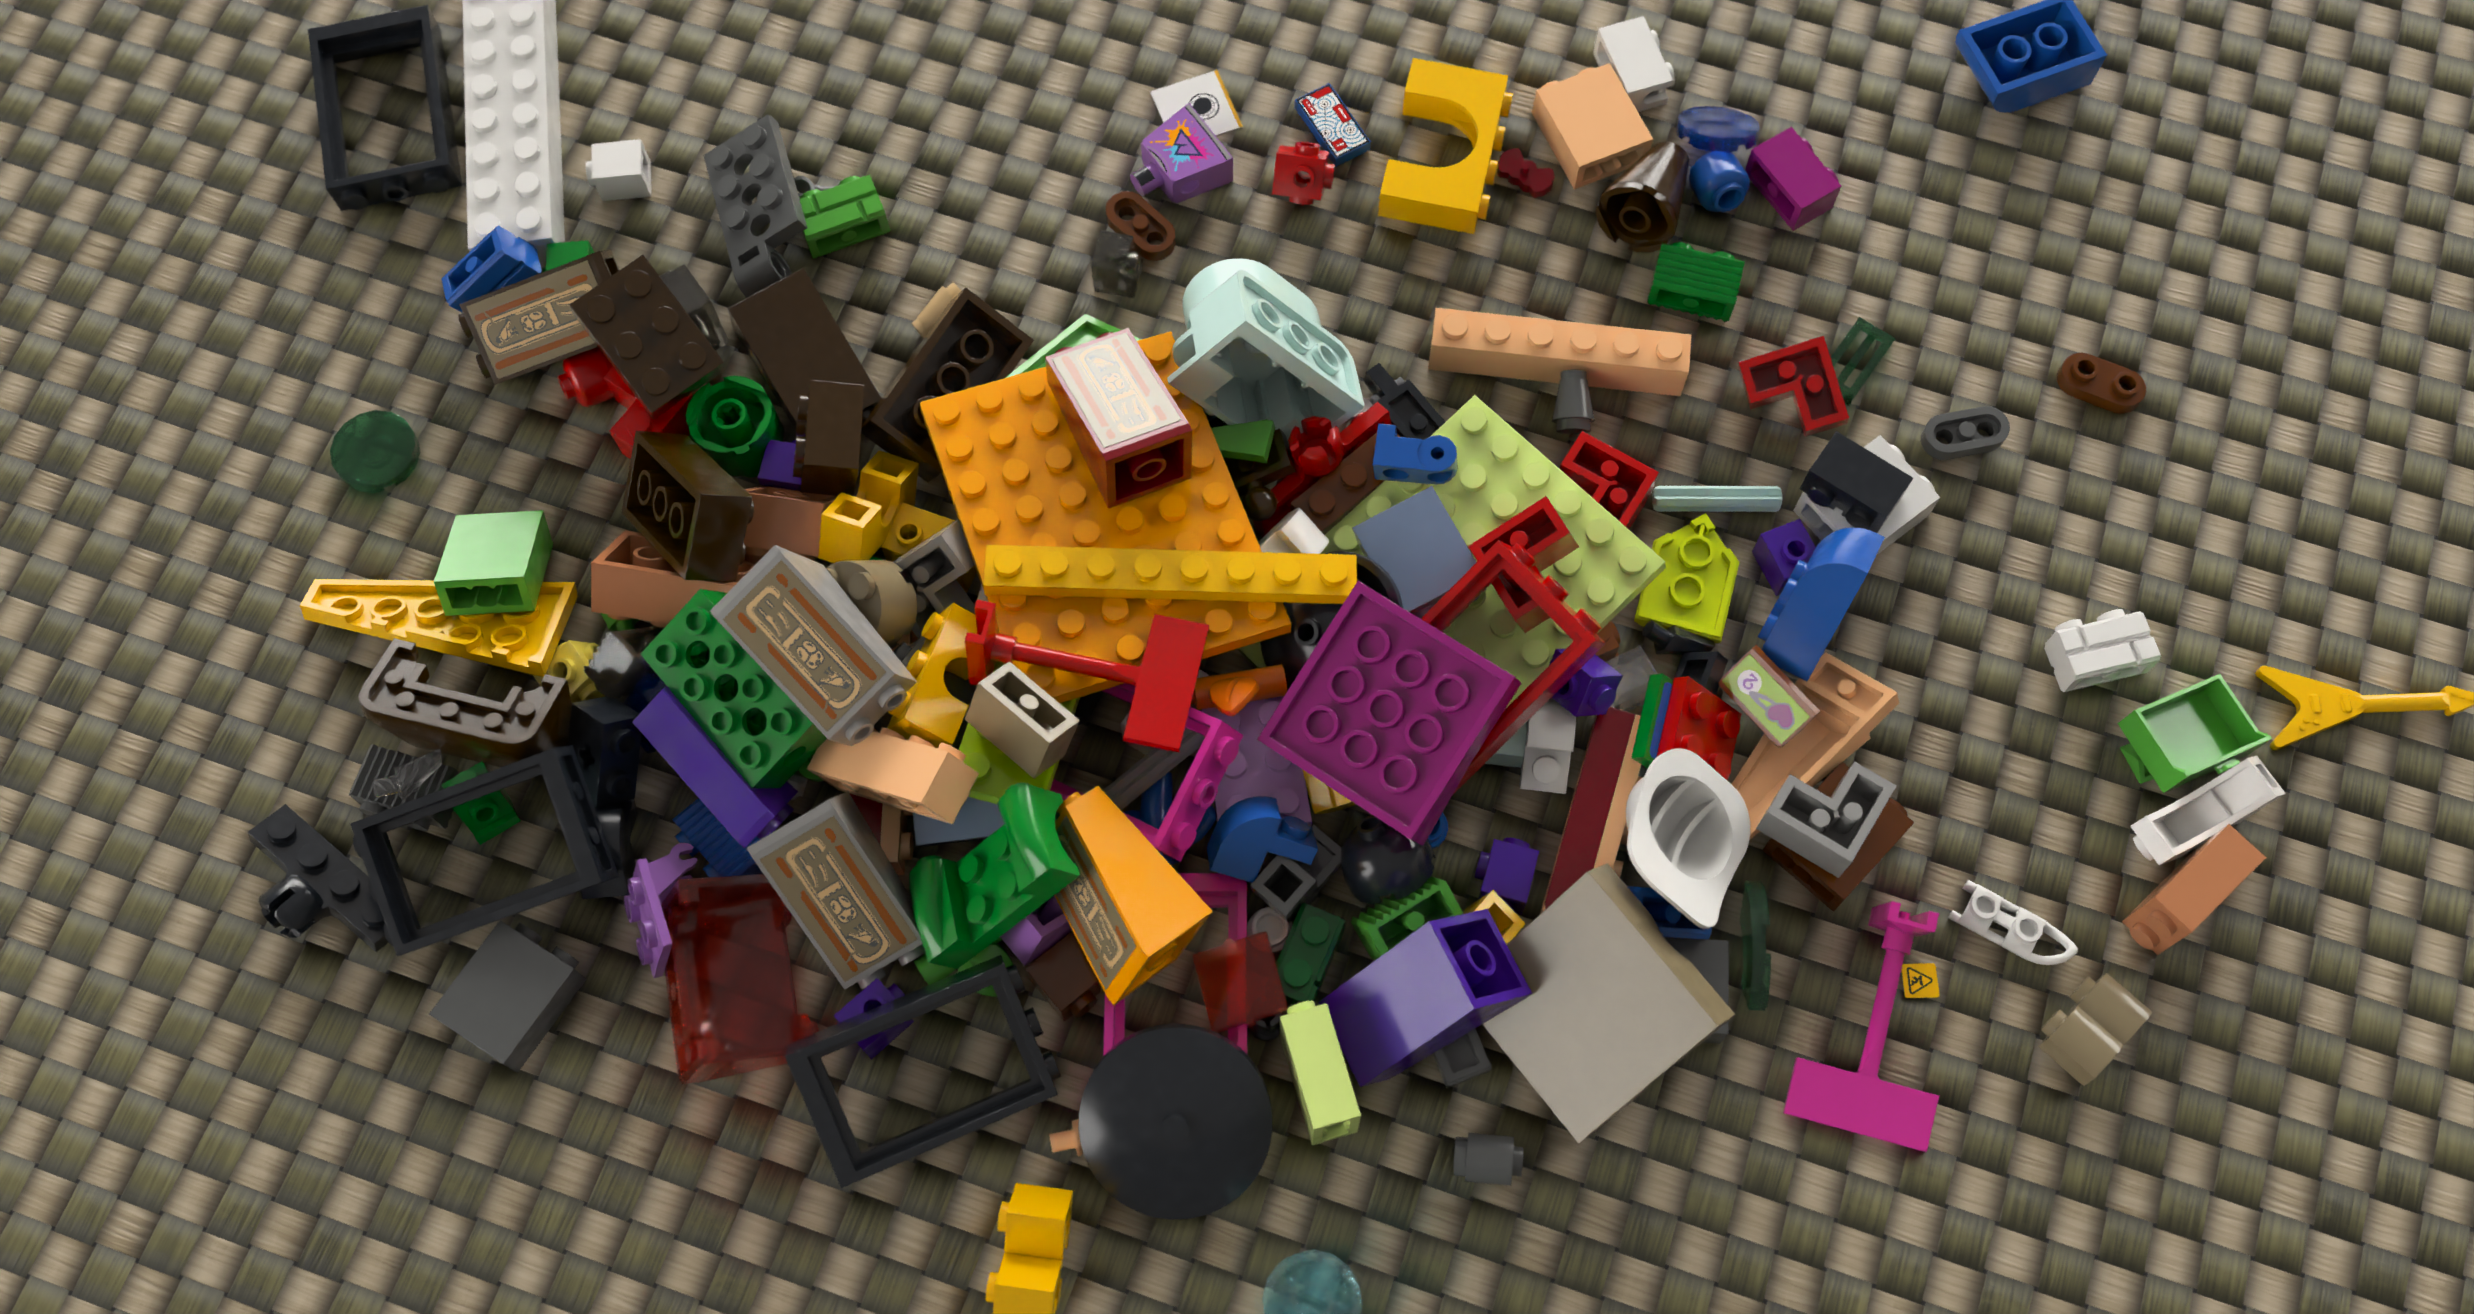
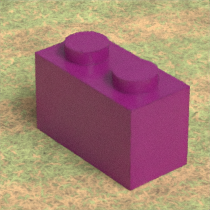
M1792 126L1754 147L1751 150L1745 167L1749 179L1792 231L1831 210L1842 187L1834 171L1824 166L1814 154L1810 143L1806 139L1801 138Z

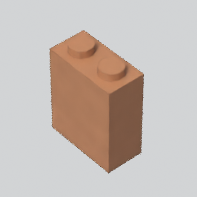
M2228 824L2193 850L2122 923L2130 929L2132 938L2139 945L2159 955L2192 933L2266 857Z

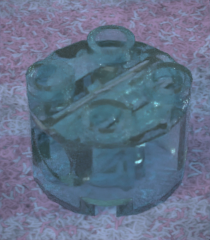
M1318 1250L1302 1251V1253H1296L1280 1261L1267 1278L1262 1297L1264 1314H1360L1363 1305L1359 1284L1350 1267L1335 1255Z

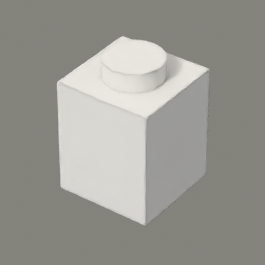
M641 139L592 144V161L586 162V175L589 185L596 186L602 201L651 197V161Z

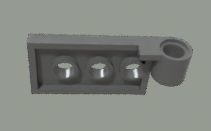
M769 114L704 155L734 277L746 298L792 274L787 262L774 248L808 228L779 124ZM749 166V171L746 174H744L746 168ZM758 195L757 202L752 205L754 198ZM770 223L768 230L760 235L763 227Z

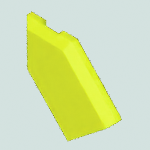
M1706 513L1695 518L1690 524L1679 530L1667 533L1653 541L1651 549L1666 562V568L1640 593L1634 621L1640 626L1644 627L1652 620L1665 629L1675 625L1678 628L1710 639L1715 643H1721L1740 562L1732 550L1726 548L1715 532V526Z

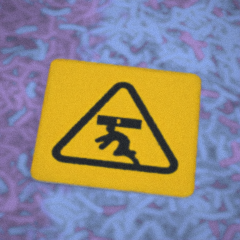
M1934 963L1902 965L1901 972L1905 998H1938L1940 996L1936 965Z

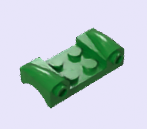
M1028 783L1013 784L1005 790V794L997 803L1005 824L958 862L943 859L936 855L926 856L917 861L916 866L908 875L910 897L916 925L928 963L959 969L1080 876L1078 867L1063 849L1056 832L1055 816L1057 809L1063 803L1061 794Z

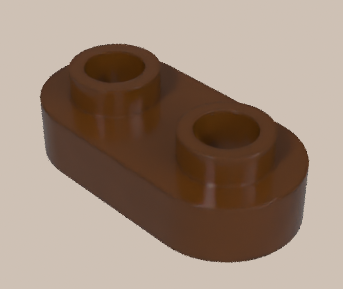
M1123 191L1116 193L1108 200L1106 204V217L1109 227L1140 256L1147 260L1159 261L1172 254L1176 246L1173 225L1143 197L1135 192ZM1125 215L1133 216L1130 220L1121 219ZM1154 240L1162 242L1158 245L1149 244L1151 241Z
M2075 353L2068 356L2057 372V383L2067 395L2118 414L2129 413L2136 409L2146 394L2145 382L2138 373L2087 353ZM2078 368L2087 371L2089 375L2082 374ZM2119 383L2125 385L2130 391L2121 388Z

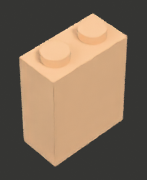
M1610 63L1597 68H1586L1573 77L1562 81L1548 82L1536 90L1532 115L1573 189L1629 169L1651 149L1653 137Z

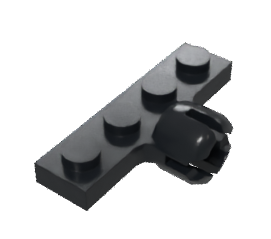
M286 804L248 831L250 841L287 873L285 878L259 898V904L262 907L261 911L266 920L274 928L279 926L285 927L279 933L289 939L297 938L322 918L333 916L339 919L375 952L389 943L384 933L385 921L380 906L373 899L369 891L368 882L370 878Z

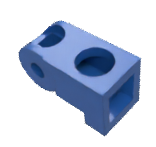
M1378 423L1373 459V470L1376 480L1437 485L1450 481L1456 475L1458 469L1457 450L1453 441L1441 435L1431 436L1425 440L1397 437L1396 425Z

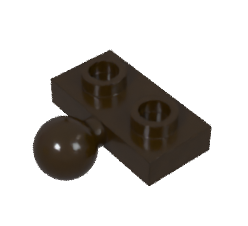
M1280 428L1274 432L1267 463L1223 457L1239 497L1244 495L1242 500L1244 510L1247 516L1255 521L1269 519L1277 508L1275 494L1264 486L1297 472L1287 437Z

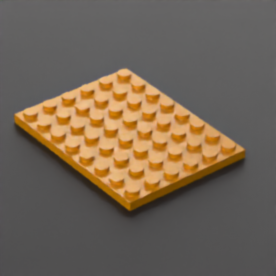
M1171 331L1138 340L1137 342L1192 428V478L1109 509L1047 382L1046 367L920 402L922 416L982 587L984 582L986 545L1262 552L1202 406L1168 384L1167 377L1179 368L1173 358L1172 348L1175 340ZM985 594L987 602L996 603L997 627L1000 634L1018 637V642L1132 666H1140L1142 664L1154 614L1209 625L1202 659L1291 632V621L1283 602ZM1019 661L1013 662V665L1059 703L1124 684Z

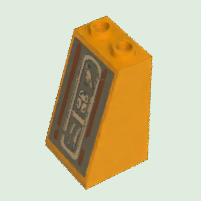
M1096 786L1082 796L1078 792L1073 793L1057 809V812L1060 814L1058 819L1055 820L1058 838L1067 855L1078 867L1080 876L1054 896L1107 998L1115 1005L1176 961L1212 913V910L1099 786Z

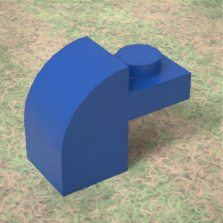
M1256 796L1233 804L1221 815L1206 849L1211 871L1253 883L1267 852L1311 865L1318 847L1313 827H1310L1305 821L1294 816L1281 818L1276 798Z

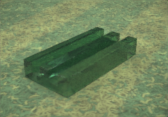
M1860 317L1831 356L1832 364L1835 368L1859 333L1863 331L1868 334L1837 378L1844 402L1848 406L1851 405L1896 339ZM1874 341H1880L1882 344L1851 388L1844 385Z

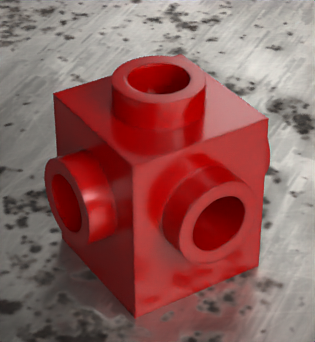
M1296 142L1295 147L1280 145L1276 153L1272 194L1289 196V201L1295 204L1311 205L1314 203V200L1321 201L1324 189H1332L1335 164H1328L1329 151L1320 150V145L1311 142ZM1300 171H1305L1309 175H1303Z

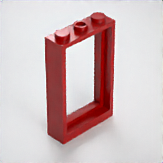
M1498 540L1421 619L1444 632L1505 570L1573 642L1504 710L1470 763L1454 793L1606 644L1596 634L1602 628L1598 622L1582 608L1576 613L1564 601L1569 596V593L1550 575L1543 579L1532 568L1537 562L1535 558L1518 542L1511 547Z

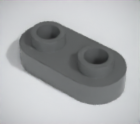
M1990 406L1940 414L1928 421L1921 434V444L1927 454L1939 460H1950L1997 450L2007 438L2010 432V424L2003 412ZM1977 430L1986 431L1989 437L1981 436ZM1936 437L1944 438L1948 445L1940 443Z

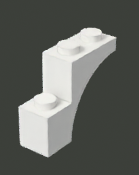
M2258 756L2249 757L2190 794L2143 817L2130 827L2136 833L2133 841L2146 859L2149 861L2155 859L2158 865H2162L2181 858L2203 844L2226 825L2230 824L2233 826L2239 824L2286 793Z

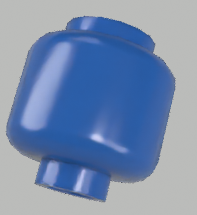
M1726 150L1712 151L1701 156L1692 166L1688 176L1690 187L1699 203L1706 210L1712 212H1728L1735 209L1742 203L1750 187L1749 177L1738 158L1732 152Z

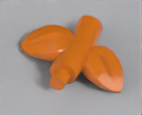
M1279 664L1199 677L1196 681L1191 704H1195L1196 710L1216 707L1226 716L1234 717L1249 702L1285 696L1287 693V683L1283 665Z

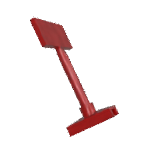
M977 599L974 607L977 634L967 632L965 638L970 685L977 686L980 681L992 674L996 662L1007 663L1009 661L1012 664L1014 661L1130 684L1135 686V692L1123 741L1180 752L1209 625L1154 614L1142 664L1140 666H1132L1018 642V637L998 633L996 603Z

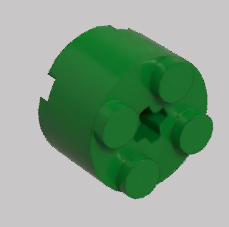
M742 376L723 377V382L712 386L710 383L704 385L693 395L686 411V420L693 441L729 475L757 477L768 442L770 440L783 442L784 427L769 396L760 384Z

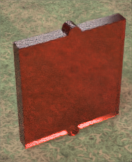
M1266 931L1235 941L1227 938L1223 945L1192 955L1212 1031L1219 1033L1244 1024L1252 1027L1256 1024V1020L1287 1011V1001Z

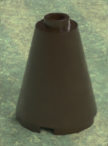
M1667 141L1655 144L1602 192L1595 213L1600 228L1609 239L1616 243L1619 238L1630 244L1629 250L1647 253L1660 250L1662 243H1669L1677 230L1690 162L1688 154L1682 147Z

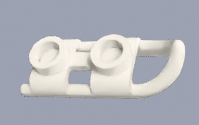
M1967 880L1963 887L1965 891L1972 894L1963 914L1961 915L1953 910L1948 917L2012 953L2036 964L2056 965L2064 963L2078 952L2077 946L2060 930L2046 922V920L2022 907L2016 906L1970 880ZM1992 921L2008 929L2006 937H2002L1989 930ZM2043 932L2066 948L2064 953L2054 956H2042L2032 953L2037 940L2042 936Z

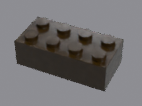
M965 287L950 301L861 426V433L887 453L919 463L918 476L928 483L940 475L942 470L921 413L920 402L1004 379L1012 373L1034 340Z
M636 431L621 513L684 580L736 582L739 566L745 560L746 548L744 538L747 524L752 521L754 515L753 497L686 434Z

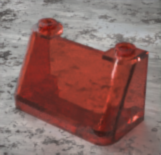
M764 874L678 879L662 902L661 908L672 940L671 951L665 967V978L676 1065L682 1084L698 1083L788 1064L785 1057L786 1045L819 1032L815 1021H810L806 1013H798L785 929L793 915Z

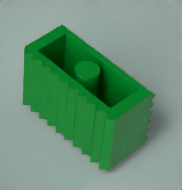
M1675 242L1671 245L1662 243L1647 303L1649 305L1656 304L1658 307L1664 306L1666 309L1672 308L1674 311L1681 310L1683 313L1689 312L1691 315H1705L1707 318L1713 317L1715 320L1721 319L1727 322L1730 320L1736 304L1745 261L1736 260L1733 255L1727 252L1717 251L1710 254L1696 251L1692 246L1683 242Z

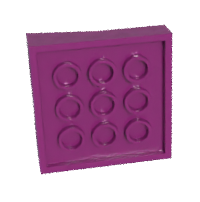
M1357 581L1257 740L1410 840L1423 846L1470 763L1518 690L1521 682L1512 674Z

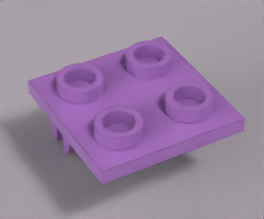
M688 843L676 844L671 849L670 854L648 863L647 858L637 860L633 878L628 879L630 894L624 896L626 915L630 923L637 922L641 937L636 939L638 955L642 965H650L653 978L663 976L672 947V940L662 907L681 889L690 884L692 876L683 875L692 870L697 863V858L682 860L679 857L680 855L692 853L693 846Z

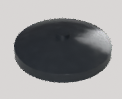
M1163 1024L1148 1027L1129 1035L1114 1045L1102 1057L1085 1086L1080 1103L1078 1129L1082 1151L1087 1164L1095 1178L1111 1196L1130 1209L1144 1215L1162 1219L1182 1220L1204 1216L1227 1206L1252 1184L1262 1169L1268 1155L1272 1138L1273 1114L1265 1081L1257 1066L1239 1046L1223 1035L1207 1028L1189 1024Z

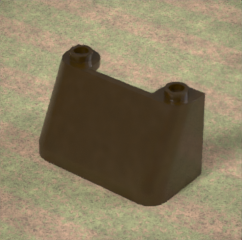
M394 638L363 684L358 695L363 714L368 720L410 745L443 754L504 767L552 748L568 746L572 700L567 679L545 674L541 680L542 686L533 691L523 692L521 687L513 686L502 703L427 685L426 682L430 677L427 665L417 663L419 654L416 643Z

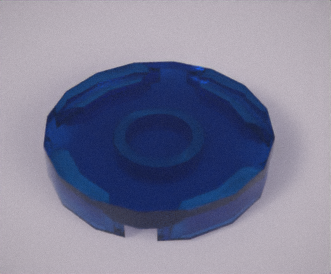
M1700 106L1683 110L1678 115L1676 133L1680 139L1686 136L1689 138L1688 144L1692 145V147L1709 152L1732 153L1738 150V145H1745L1746 150H1748L1757 143L1760 131L1759 122L1752 116L1739 110L1716 106Z

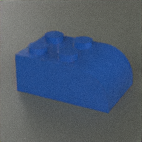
M2044 0L1958 31L1955 39L1956 47L1992 106L2000 113L2017 111L2090 85L2107 57L2106 52L2073 0Z
M1863 528L1840 529L1821 540L1808 563L1799 559L1758 635V638L1765 641L1761 650L1779 668L1806 682L1808 681L1866 578L1885 538L1884 536Z

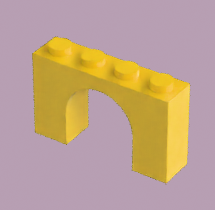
M1417 58L1412 59L1404 93L1402 115L1450 124L1461 130L1468 137L1473 150L1461 162L1447 167H1428L1388 159L1380 191L1378 216L1475 234L1477 220H1486L1491 195L1483 194L1485 184L1493 185L1496 176L1498 161L1491 160L1493 150L1501 151L1506 127L1499 126L1500 117L1508 118L1513 93L1506 92L1508 75Z

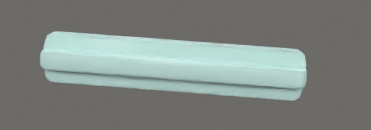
M1656 486L1652 493V505L1655 511L1777 512L1782 506V491L1778 486Z

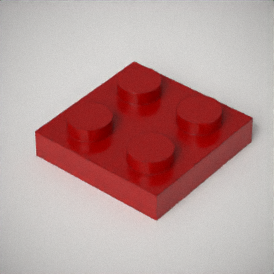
M1689 676L1674 678L1657 757L1671 749L1681 748L1690 750L1701 757L1728 781L1731 774V764L1737 735L1740 731L1742 714Z

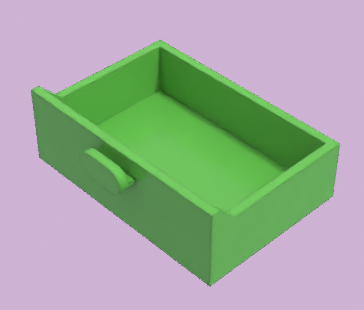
M2221 674L2140 707L2117 723L2163 794L2215 770L2218 775L2223 774L2239 764L2240 759L2250 755L2272 739L2269 734L2257 729Z

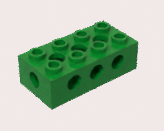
M699 589L646 647L641 655L751 788H781L827 738L712 615L710 610L727 593Z

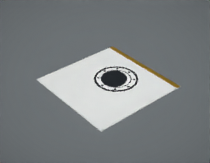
M1218 70L1150 91L1163 123L1190 103L1215 136L1243 127Z

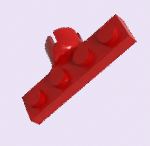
M1376 402L1367 411L1356 415L1350 425L1340 433L1338 427L1332 428L1331 421L1325 417L1313 416L1303 419L1301 421L1303 433L1300 432L1299 427L1294 426L1290 432L1288 442L1297 472L1286 476L1271 489L1277 499L1276 511L1272 517L1265 521L1253 520L1256 532L1264 537L1290 512L1292 501L1324 475L1334 471L1342 460L1377 433L1378 423L1392 425L1389 411Z

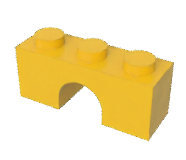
M879 450L860 471L857 496L854 497L841 492L822 513L818 558L831 563L870 560L884 543L902 502L915 506L919 463Z
M953 602L940 614L934 612L928 618L921 633V636L926 638L921 651L917 650L913 654L906 667L917 682L907 691L905 700L895 709L888 711L889 714L893 715L888 729L902 735L907 740H909L911 735L920 737L936 748L939 747L940 743L953 745L969 705L952 696L947 690L944 683V671L954 673L964 680L969 679L965 638L967 632L977 634L975 614Z

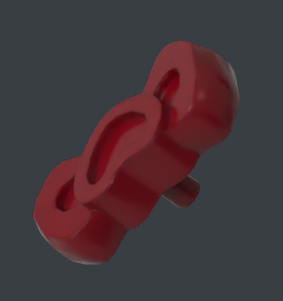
M1518 148L1509 149L1499 157L1497 174L1500 178H1506L1510 184L1519 186L1523 192H1529L1533 198L1543 197L1552 190L1555 180L1553 169L1537 168L1533 161L1523 159L1522 153Z

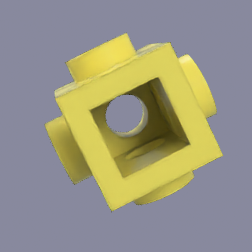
M568 640L557 646L546 673L547 675L567 679L572 703L605 697L607 688L619 677L610 665V656L600 645ZM533 675L539 685L542 686L541 680L543 677Z

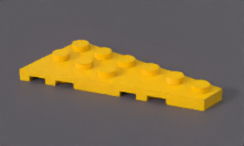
M314 579L300 607L305 620L391 641L396 638L416 643V647L544 677L578 594L575 582H543L535 611L445 616L434 580Z

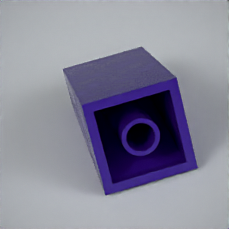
M1484 909L1428 921L1318 1003L1319 1005L1327 1003L1339 1045L1359 1086L1363 1087L1391 1079L1533 993L1489 910Z

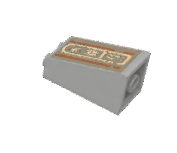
M774 545L710 610L715 619L830 741L853 746L866 739L874 730V724L887 711L898 707L905 700L907 691L917 682L823 564L777 545Z
M849 792L823 802L747 847L756 864L844 990L857 982L861 989H864L876 978H883L886 973L882 967L898 959L903 966L925 953L916 925L911 897Z

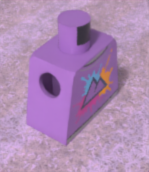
M1189 103L1143 139L1141 152L1144 167L1130 175L1134 188L1141 196L1160 187L1171 202L1180 203L1233 181V157Z

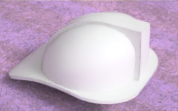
M1671 749L1660 754L1652 761L1645 777L1635 784L1629 794L1626 804L1627 849L1633 866L1657 893L1695 925L1703 929H1709L1718 921L1719 911L1727 888L1747 851L1750 840L1749 813L1737 789L1701 757L1687 749Z

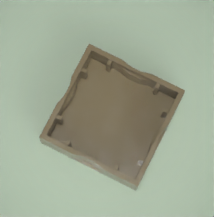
M1608 864L1587 871L1507 944L1533 994L1483 1023V1026L1579 1144L1601 1129L1646 1091L1654 1080L1690 1054L1735 1016V1013L1691 961L1675 950L1665 939L1652 915Z

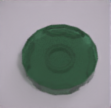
M373 410L358 414L345 422L335 434L330 448L331 463L340 478L347 485L358 491L377 493L385 491L384 487L392 484L397 486L409 477L416 468L420 455V446L415 432L404 418L393 412Z

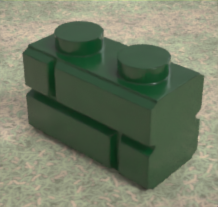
M1302 903L1266 986V999L1271 997L1280 1006L1285 1008L1305 1001H1314L1315 1003L1334 958V951L1337 950L1344 934L1346 920L1309 904Z

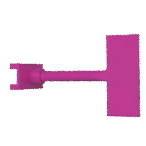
M1890 901L1872 907L1868 926L1885 931L1882 949L1886 950L1859 1070L1854 1073L1796 1057L1783 1113L1927 1152L1939 1096L1880 1080L1878 1078V1071L1904 956L1910 955L1914 937L1935 932L1939 913L1928 911L1909 917L1910 913L1900 911L1901 903Z

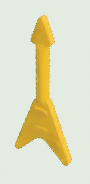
M2264 665L2255 673L2258 678L2289 699L2296 707L2295 716L2270 743V748L2274 751L2356 718L2361 713L2444 710L2446 716H2452L2474 707V692L2452 686H2446L2436 693L2361 695L2356 691Z

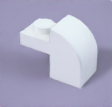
M1296 508L1280 520L1259 541V546L1262 552L1320 554L1328 545L1329 540L1300 508Z
M1552 698L1527 721L1525 752L1519 786L1520 789L1566 794L1571 752H1573L1576 717Z

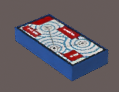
M1330 83L1295 99L1296 111L1323 150L1329 151L1328 157L1335 164V167L1370 150L1371 141Z

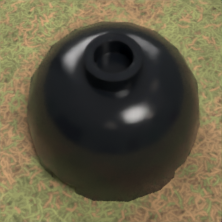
M1371 815L1362 819L1345 839L1341 848V867L1351 894L1360 902L1374 905L1382 904L1379 896H1387L1393 893L1396 900L1422 887L1433 874L1434 865L1432 858L1436 857L1428 838L1422 846Z

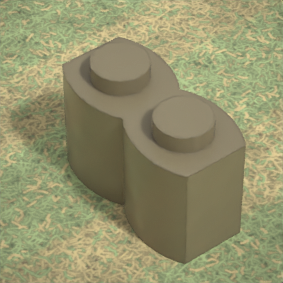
M2107 973L2096 982L2087 977L2070 995V998L2076 1003L2070 1011L2065 1014L2059 1009L2040 1029L2047 1036L2038 1047L2083 1086L2094 1080L2153 1013Z

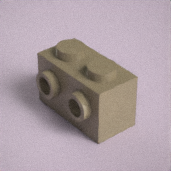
M1010 661L978 683L965 717L969 724L1034 779L1065 756L1080 721Z

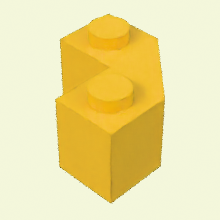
M1015 1183L1010 1202L1002 1201L997 1230L1005 1232L1004 1255L999 1271L990 1272L986 1288V1302L993 1303V1314H1056L1063 1281L1060 1277L1064 1249H1068L1071 1229L1073 1190Z

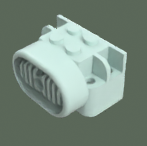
M1241 258L1227 259L1207 266L1190 281L1183 296V313L1187 331L1175 341L1172 348L1174 362L1179 368L1168 376L1167 379L1168 384L1202 406L1206 414L1210 416L1215 415L1228 425L1266 419L1273 420L1275 430L1280 428L1288 441L1294 426L1299 427L1300 432L1303 433L1301 421L1305 418L1313 416L1328 418L1331 421L1332 428H1334L1335 426H1341L1365 407L1355 363L1348 349L1339 339L1321 327L1317 308L1311 299L1271 268L1254 260Z

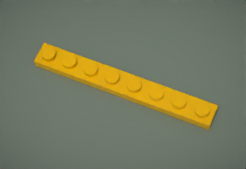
M986 545L983 587L984 594L1343 604L1357 583V555Z

